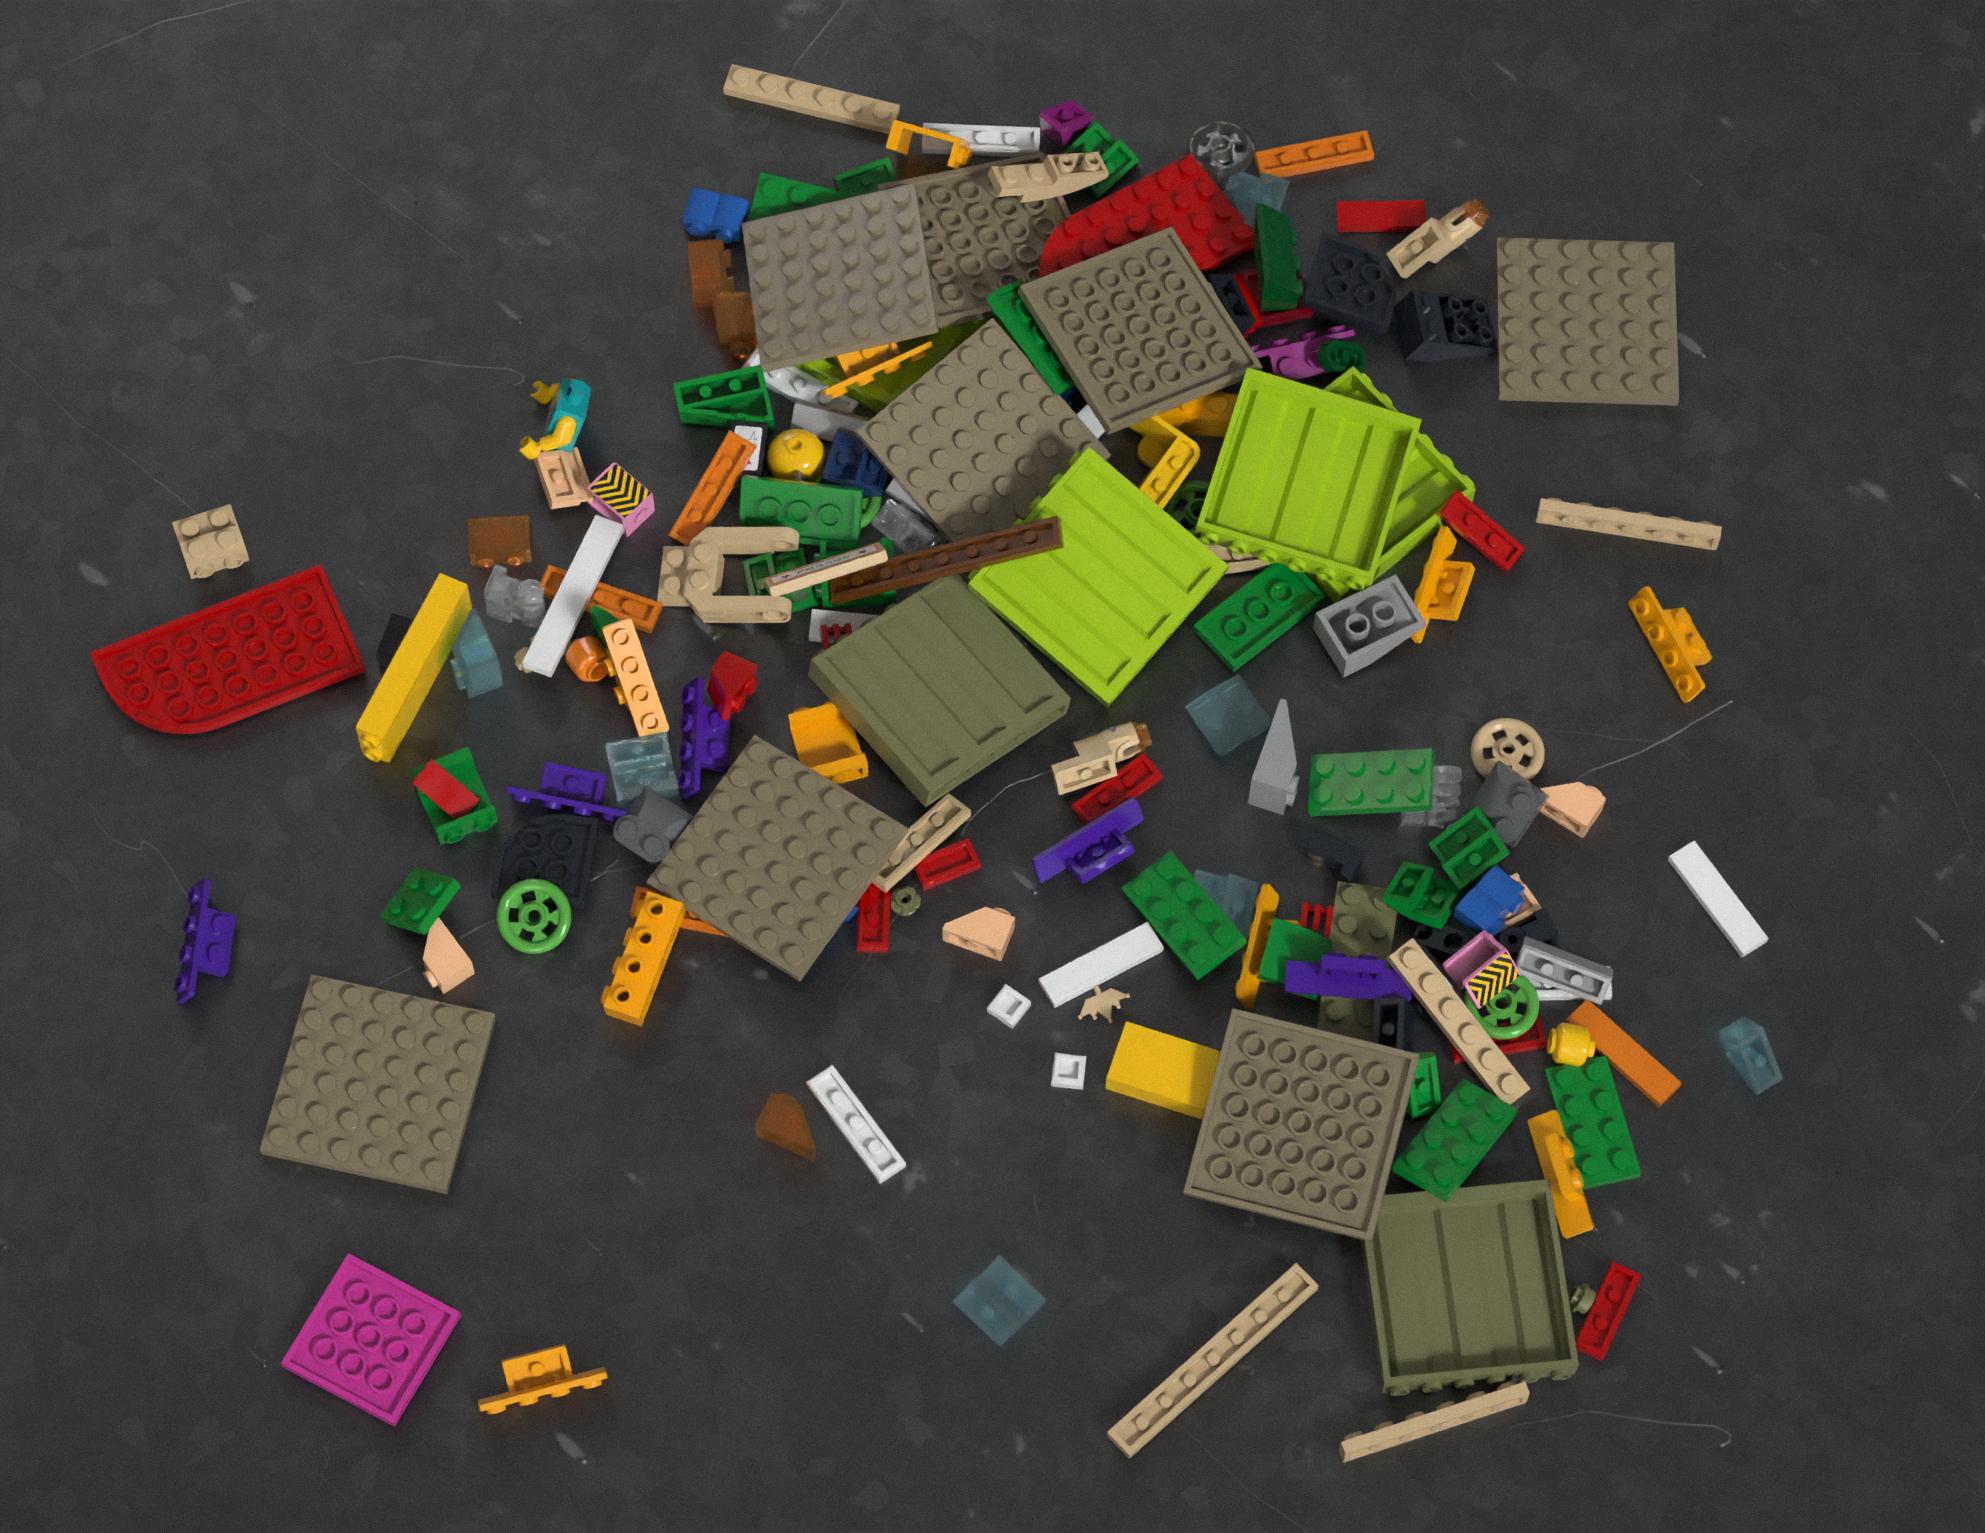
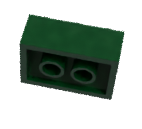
M1256 203L1253 242L1261 311L1296 309L1298 298L1303 297L1302 280H1297L1296 272L1300 271L1299 254H1294L1293 246H1297L1296 228H1291L1290 216L1263 203Z

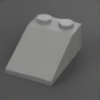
M1395 574L1316 612L1313 629L1342 677H1345L1375 662L1424 628L1426 622Z
M1280 699L1251 779L1248 804L1283 815L1287 805L1293 806L1300 776L1295 775L1297 761L1287 700Z

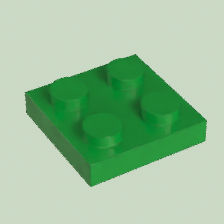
M415 867L407 875L402 886L388 901L387 906L379 916L387 924L426 935L461 885L454 878Z

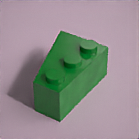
M761 365L673 383L681 423L731 427L732 420L768 423V431L776 432Z

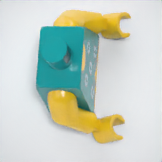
M562 379L560 383L552 384L550 388L541 381L534 382L533 387L538 391L530 394V396L541 404H546L551 400L544 437H541L537 443L530 436L524 437L520 441L523 447L519 451L530 460L535 459L541 450L546 452L556 448L571 453L586 417L591 388L583 381L576 379Z

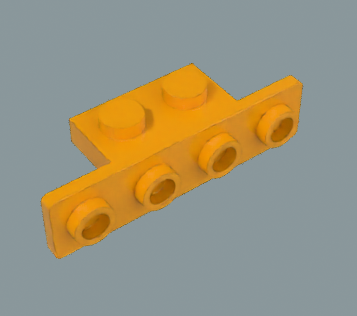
M928 341L900 353L895 342L835 356L845 380L819 391L821 397L830 395L831 399L839 397L848 392L846 389L848 385L856 382L858 387L875 380L872 375L883 370L886 375L901 368L900 361L910 357L911 362L927 356L926 349L933 347L931 341Z
M1441 526L1438 535L1434 538L1429 561L1424 565L1423 578L1414 594V604L1426 622L1424 628L1411 636L1414 643L1422 642L1430 618L1458 620L1475 572L1471 562L1450 561L1457 540L1448 526Z
M1649 586L1643 587L1629 600L1628 605L1684 703L1690 702L1705 688V684L1695 666L1705 665L1713 657L1685 608L1663 610Z
M627 617L603 626L602 632L608 648H605L608 658L604 659V664L609 676H615L618 685L613 688L619 705L624 704L631 712L639 738L646 740L669 731L663 708L631 618Z
M1262 884L1260 894L1256 897V913L1254 921L1249 926V942L1247 951L1242 956L1243 968L1241 977L1235 986L1236 998L1246 1009L1254 1008L1259 983L1266 982L1257 979L1279 901V895L1270 884ZM1284 920L1295 925L1301 926L1298 921Z
M1552 1110L1528 1119L1527 1123L1545 1180L1550 1179L1555 1214L1562 1236L1568 1239L1592 1230L1594 1225L1582 1190L1584 1181L1580 1171L1575 1167L1572 1158L1575 1157L1574 1149L1570 1140L1566 1138L1559 1113L1556 1110Z
M561 1344L501 1360L509 1392L478 1400L480 1412L487 1410V1414H495L505 1411L507 1409L506 1405L519 1402V1406L530 1405L539 1401V1396L551 1394V1397H560L570 1393V1388L580 1385L583 1386V1389L594 1388L601 1385V1380L608 1377L605 1367L573 1375L566 1346Z

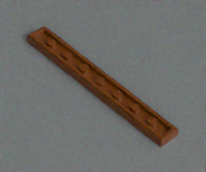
M1058 516L888 558L886 562L828 580L830 601L836 605L1064 548L1061 520Z

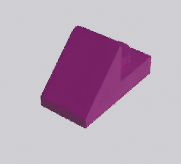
M1072 99L1045 109L1039 114L1042 133L1061 149L1066 147L1074 131L1089 126L1094 117Z

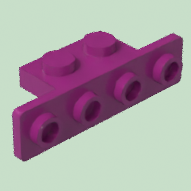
M1345 324L1328 327V333L1317 335L1316 331L1299 334L1300 340L1288 342V338H1280L1270 341V347L1260 349L1259 344L1250 345V348L1257 358L1268 356L1272 375L1289 380H1297L1327 373L1328 371H1325L1317 360L1320 344L1354 336L1355 331L1350 328L1346 329Z

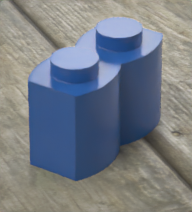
M692 188L682 218L683 227L688 233L697 237L713 235L724 243H731L732 241L741 242L743 235L742 223L747 222L750 214L749 201L737 196L720 195L710 190Z
M1495 865L1456 906L1454 917L1476 935L1485 930L1488 934L1494 936L1505 923L1503 918L1510 912L1514 915L1524 904L1525 899H1523L1525 887Z

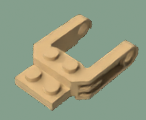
M706 527L690 541V546H664L657 602L662 603V606H690L704 623L787 622L791 619L792 602L785 597L721 596L725 561L723 554H766L769 552L774 554L775 551L798 550L800 534L798 531L788 527Z

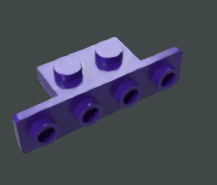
M696 677L686 684L681 693L683 716L680 720L682 744L679 748L681 772L678 776V787L680 788V799L684 800L699 792L701 768L720 773L728 769L730 719L728 722L722 720L716 708L703 705L704 678Z
M545 762L539 792L514 786H506L505 792L513 794L512 800L530 803L531 798L543 800L542 806L559 810L561 809V804L573 806V813L591 816V811L603 813L602 819L615 822L620 817L628 815L629 812L628 810L601 805L608 774L551 762Z
M1131 797L1033 857L1031 862L1037 879L1043 883L1067 868L1084 884L1135 853L1132 843L1123 833L1144 820L1138 800L1135 797Z
M203 878L193 885L188 893L187 900L190 904V910L183 925V931L186 933L185 944H183L179 953V961L182 962L181 971L174 985V989L177 992L176 1002L182 1004L194 996L198 971L222 978L228 974L236 915L207 908L211 879Z
M1328 952L1326 955L1321 956L1318 963L1287 961L1285 964L1284 991L1286 993L1366 1000L1379 998H1406L1409 1002L1411 1000V990L1394 969H1385V961L1377 960V957L1374 955H1359L1358 958H1349L1341 952Z

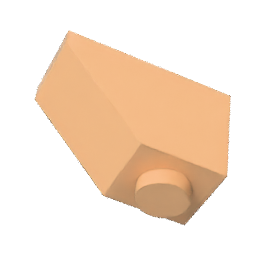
M1581 782L1540 788L1550 796L1540 812L1581 838L1586 835L1602 812L1606 798L1602 796V793L1597 788L1591 785L1586 786Z
M984 907L945 923L943 927V941L1002 961L1015 929V917L1002 908L991 909Z
M438 917L428 932L423 956L426 971L423 972V976L432 988L437 986L445 994L475 974L472 961Z

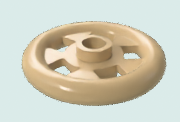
M1499 718L1486 723L1477 731L1471 743L1473 764L1485 779L1499 760L1528 781L1537 775L1544 762V745L1539 734L1530 725L1518 719ZM1503 730L1506 737L1495 741L1492 734ZM1521 734L1522 736H1524L1528 740V743L1525 746H1522L1521 743L1515 739L1517 735ZM1509 747L1513 750V753L1506 754L1503 748ZM1483 748H1492L1494 759H1484ZM1523 755L1532 758L1527 768L1518 764Z

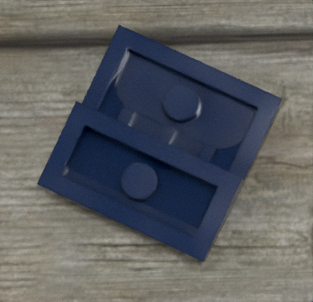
M837 430L833 437L819 483L864 488L863 496L880 497L889 472L859 438Z

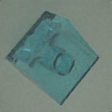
M475 608L470 610L452 647L455 659L450 660L459 690L465 689L469 699L503 686L498 657Z

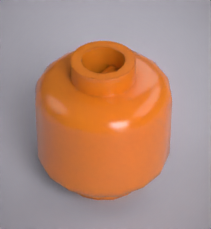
M587 636L578 638L571 643L566 653V663L580 680L585 682L598 681L608 673L604 664V659H607L608 656L604 646L597 638Z

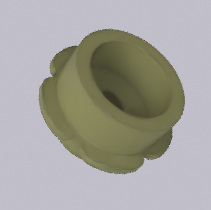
M912 887L897 888L891 894L892 901L890 906L894 912L901 916L912 915L920 907L921 898ZM906 898L908 899V902L903 903L902 900Z
M1589 1284L1575 1285L1571 1290L1568 1298L1569 1303H1571L1570 1310L1572 1312L1577 1310L1585 1314L1591 1307L1596 1291L1590 1289Z

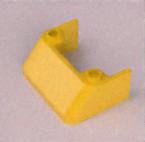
M1156 415L1129 427L1143 436L1137 448V456L1143 464L1151 468L1137 488L1164 509L1196 465L1200 457V448L1195 441Z

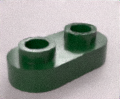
M1331 340L1321 343L1318 348L1317 360L1325 371L1343 374L1352 366L1359 372H1362L1365 367V355L1358 344Z

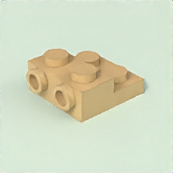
M231 504L172 522L191 579L197 577L206 578L215 571L225 568H237L243 562L250 561Z

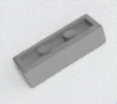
M1526 936L1523 939L1515 961V965L1521 975L1600 1005L1613 978V969Z

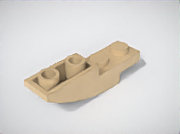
M1099 152L1047 155L1043 163L991 166L988 172L989 179L998 197L1017 195L1020 203L1050 199L1072 193L1100 182L1109 175Z

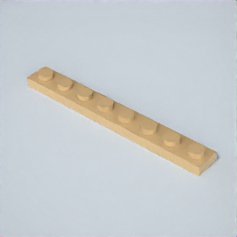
M1295 1263L1107 1432L1109 1439L1130 1459L1318 1290L1319 1285Z

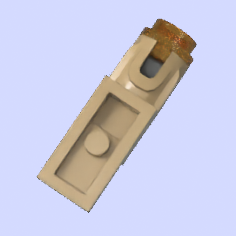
M1477 199L1471 202L1466 201L1462 206L1453 209L1440 220L1431 217L1390 250L1387 256L1399 275L1406 279L1426 262H1439L1451 251L1469 240L1486 224L1485 220L1490 217L1489 213Z
M1136 721L1127 722L1116 727H1110L1109 730L1090 733L1086 739L1074 742L1076 757L1051 765L1055 788L1058 794L1062 795L1118 776L1115 763L1131 758L1136 753L1145 751V747L1152 745L1146 724L1144 722L1137 724Z

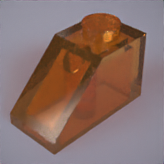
M772 1092L755 1124L756 1136L814 1161L816 1145L801 1105L798 1104L794 1097L788 1094L781 1093V1095Z

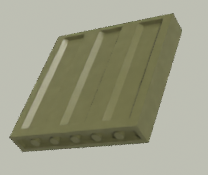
M959 574L932 580L921 590L919 588L914 589L899 604L893 603L889 605L882 615L874 620L872 618L867 619L860 625L858 630L850 635L848 633L842 635L827 650L820 649L812 656L808 676L924 807H927L1067 713L1071 700L1068 694L990 608L968 589V584Z
M1550 1179L1458 1188L1447 1203L1427 1191L1384 1195L1372 1242L1361 1240L1382 1393L1390 1392L1392 1396H1402L1409 1394L1410 1390L1423 1389L1425 1393H1434L1441 1391L1442 1387L1455 1386V1389L1465 1390L1473 1388L1474 1384L1487 1383L1488 1386L1495 1387L1510 1380H1520V1383H1533L1541 1377L1551 1376L1553 1380H1565L1570 1378L1571 1374L1576 1373L1579 1362Z

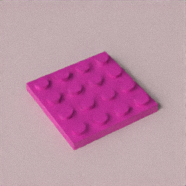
M348 1253L282 1360L281 1366L395 1427L459 1321L461 1314L459 1311Z

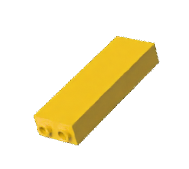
M439 573L356 725L361 750L368 759L375 762L382 760L390 764L473 611L466 583Z
M1126 1021L1106 1078L1105 1089L1203 1120L1221 1051Z

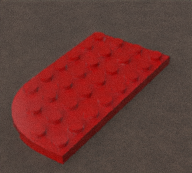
M1190 153L1065 219L1048 238L1040 257L1037 275H1039V278L1169 227L1174 229L1202 274L1205 275L1253 249V229Z
M321 564L90 652L100 680L113 703L137 723L150 729L171 734H196L218 729L366 671Z

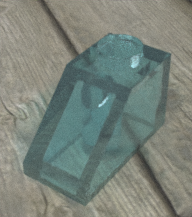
M1743 1016L1718 1031L1727 1057L1755 1094L1762 1093L1783 1079L1763 1027Z

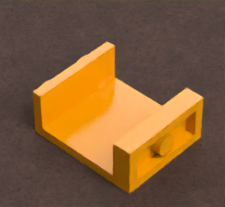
M893 119L886 144L887 149L907 155L913 133L953 144L947 166L960 169L964 168V165H969L973 151L969 148L970 142Z
M830 700L826 701L822 706L814 708L802 707L788 714L789 729L799 762L837 785L868 777V762L865 753L862 754L854 726Z

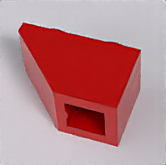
M727 651L722 653L711 669L707 692L721 719L728 722L734 712L739 713L741 711L746 696L753 695L759 679L755 678L757 664Z

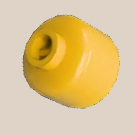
M1561 1022L1556 1029L1552 1028L1550 1030L1547 1053L1552 1055V1059L1556 1063L1582 1066L1587 1057H1593L1596 1040L1590 1038V1031L1586 1026Z

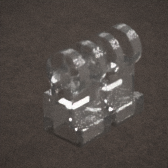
M891 499L886 501L871 522L874 527L890 540H896L895 544L905 553L943 545L946 542V538L942 533L935 531L930 523L922 524L923 518L918 513L912 512V509L903 503L898 504Z
M495 564L484 589L487 616L512 623L513 618L521 620L528 627L541 625L546 616L544 589L541 583L533 579L521 581L507 575V568Z
M1434 765L1433 795L1440 797H1433L1432 811L1402 812L1401 826L1424 828L1436 826L1448 829L1460 819V814L1456 811L1461 809V800L1456 797L1462 794V786L1458 784L1462 781V769L1452 765Z

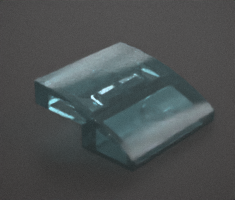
M1232 169L1224 195L1245 219L1244 224L1249 225L1253 229L1256 203H1263L1280 211L1290 181L1263 172L1259 178Z
M1239 674L1217 685L1185 706L1219 757H1223L1244 740L1250 742L1272 724V720Z
M666 732L605 744L618 807L632 805L645 786L664 798L679 795Z
M1196 869L1193 875L1195 880L1247 939L1259 882L1230 873L1226 878Z
M999 1255L978 1279L974 1278L953 1303L993 1341L1001 1346L1043 1306L1047 1299Z

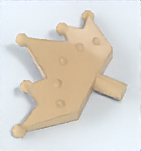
M1094 986L1093 989L1096 996L1085 1000L1078 1019L1080 1020L1083 1016L1090 1014L1092 1019L1096 1020V1015L1099 1012L1108 1019L1109 1023H1112V1006L1120 1009L1119 1000L1129 998L1130 994H1124L1112 988L1101 993L1099 986Z

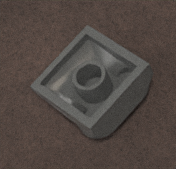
M1499 760L1464 812L1468 813L1476 806L1481 808L1503 842L1514 848L1550 796Z
M645 786L629 808L628 815H624L616 821L611 838L658 867L694 817Z

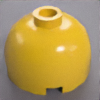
M795 428L783 431L773 439L768 448L766 462L771 478L792 480L794 474L800 471L804 475L802 479L807 477L814 483L817 477L822 474L827 456L823 443L815 434L807 430Z

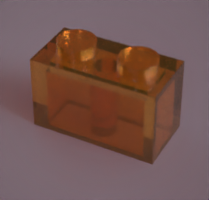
M723 239L687 242L694 308L730 305L729 294L734 293L733 275L727 276L726 268L732 267L730 250H724Z
M529 515L468 519V550L471 565L490 567L499 563L521 565L524 562H532Z

